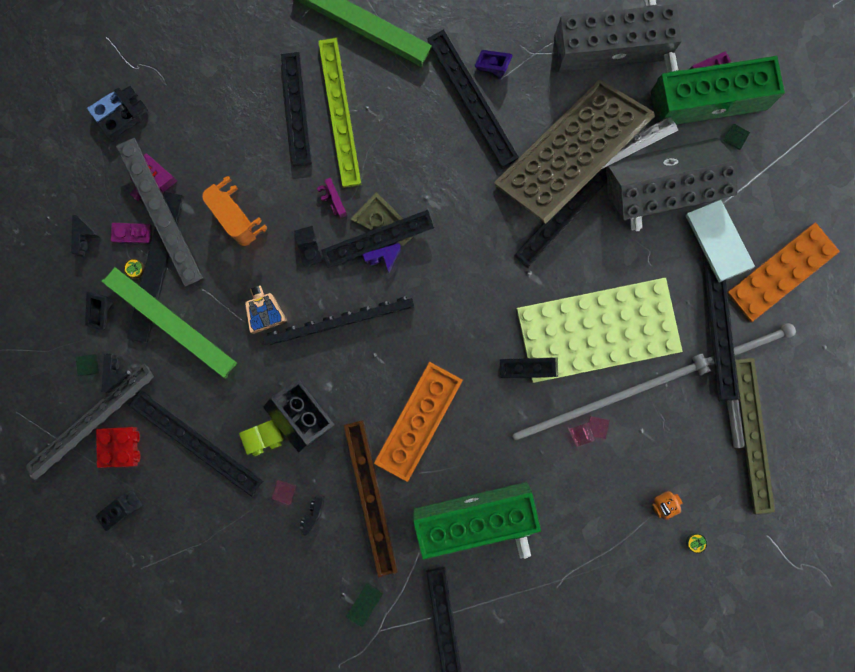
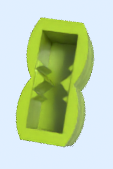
M273 420L239 433L246 454H252L253 457L264 453L263 449L270 447L272 450L282 446L281 442L285 440L282 431Z

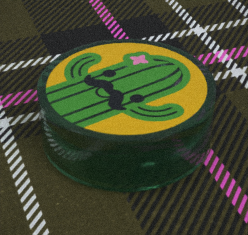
M693 533L687 537L686 546L693 553H702L707 547V541L703 535Z

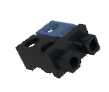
M131 86L122 91L118 87L114 90L115 92L108 94L87 108L112 142L117 140L118 136L124 131L133 127L137 122L142 121L140 116L148 111L141 100L131 105L130 101L138 96Z

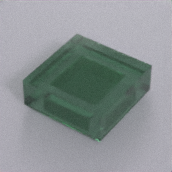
M733 124L723 141L740 150L750 132Z
M96 354L75 357L78 376L99 373Z

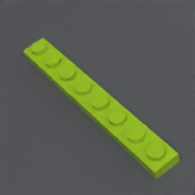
M337 38L319 40L342 187L359 186L362 184Z

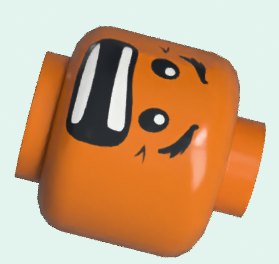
M666 491L654 498L652 507L658 518L662 517L668 520L681 512L680 505L683 503L678 494L674 495L672 492Z

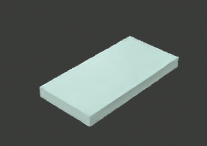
M721 200L686 214V218L718 282L755 267Z

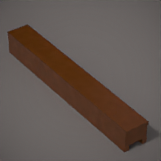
M364 420L345 424L344 429L378 578L398 573Z

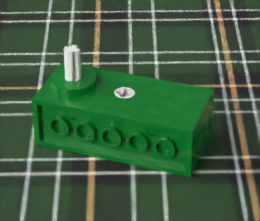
M673 52L664 54L667 73H662L658 77L656 84L650 91L656 124L671 117L676 125L766 111L785 94L778 56L678 70L676 55Z
M527 482L414 508L413 521L422 559L512 539L516 540L520 559H525L531 556L527 536L541 532L533 494Z

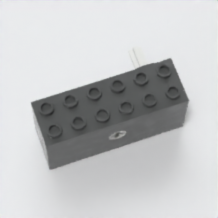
M644 0L645 7L561 16L554 35L558 71L665 61L664 54L674 53L682 42L677 4L656 5V0Z
M718 138L622 158L606 167L608 196L623 220L630 219L631 230L640 231L642 228V216L737 195V159Z

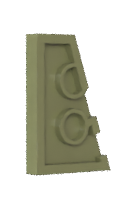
M377 192L351 218V220L371 230L403 219ZM413 237L407 238L397 243H400L401 245L405 246Z

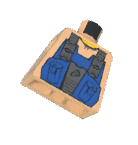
M261 286L250 289L253 299L245 302L250 333L255 334L287 322L285 315L271 293L264 295Z

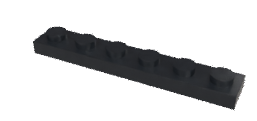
M300 52L281 54L293 166L312 164Z
M425 210L324 248L321 251L327 268L362 256L365 253L434 229L435 226L429 210Z

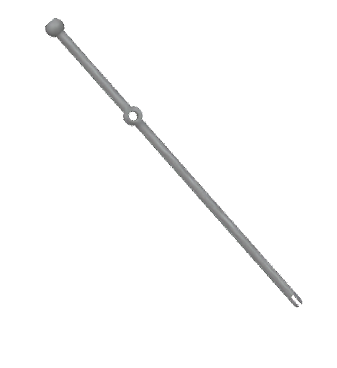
M790 323L784 324L781 330L735 347L734 354L738 355L781 337L792 338L796 334L795 327ZM703 354L694 356L692 358L694 363L516 432L512 437L514 440H519L694 371H698L700 376L710 372L709 366L714 364V356L704 358Z

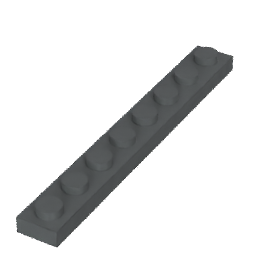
M132 138L117 145L116 147L184 286L203 279L136 139Z
M143 363L26 465L29 476L36 480L39 476L46 473L55 462H58L70 449H73L85 436H88L93 429L103 423L114 411L118 410L123 403L132 398L138 390L147 385L154 377L149 367Z

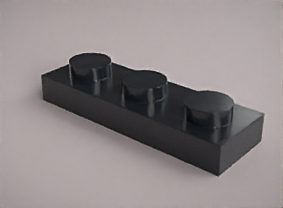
M558 357L500 359L501 378L558 377Z

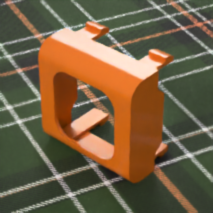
M227 176L223 178L224 180L218 185L213 184L203 192V201L226 232L239 245L247 246L257 239L255 236L262 231L265 232L267 226L263 225L252 233V227L256 224L259 225L262 220L258 217L253 222H250L229 196L238 190L236 185L231 186V189L227 192L219 190L232 181Z

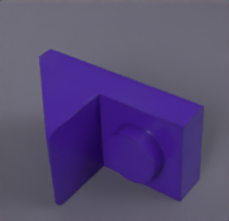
M481 50L474 67L481 71L493 72L501 79L513 55L510 53Z
M398 243L363 254L365 263L376 265L384 259L389 273L401 251V246Z

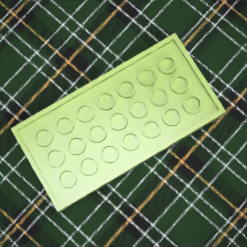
M666 278L517 308L527 358L558 357V377L531 378L532 383L683 352Z

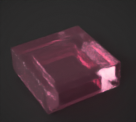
M590 416L586 435L606 439L610 420Z
M588 422L570 428L577 447L595 441Z
M278 480L272 499L290 505L297 486Z

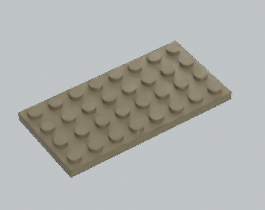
M599 79L494 184L499 190L546 224L655 117L654 112Z

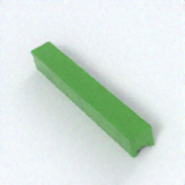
M296 0L420 67L423 66L427 55L431 52L432 45L347 0Z
M116 267L102 280L105 285L222 377L227 378V375L236 366L237 362Z

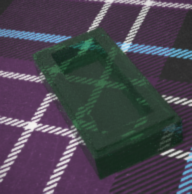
M366 583L346 617L363 627L382 597L383 592Z

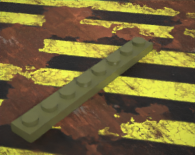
M755 359L735 360L740 397L739 407L745 441L753 514L775 512Z

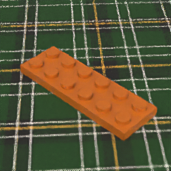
M815 222L727 292L728 296L750 322H753L840 251Z
M429 362L374 464L408 482L463 380Z

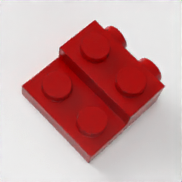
M137 427L96 429L97 468L138 466L140 451L137 450V443L140 441V433L137 431Z

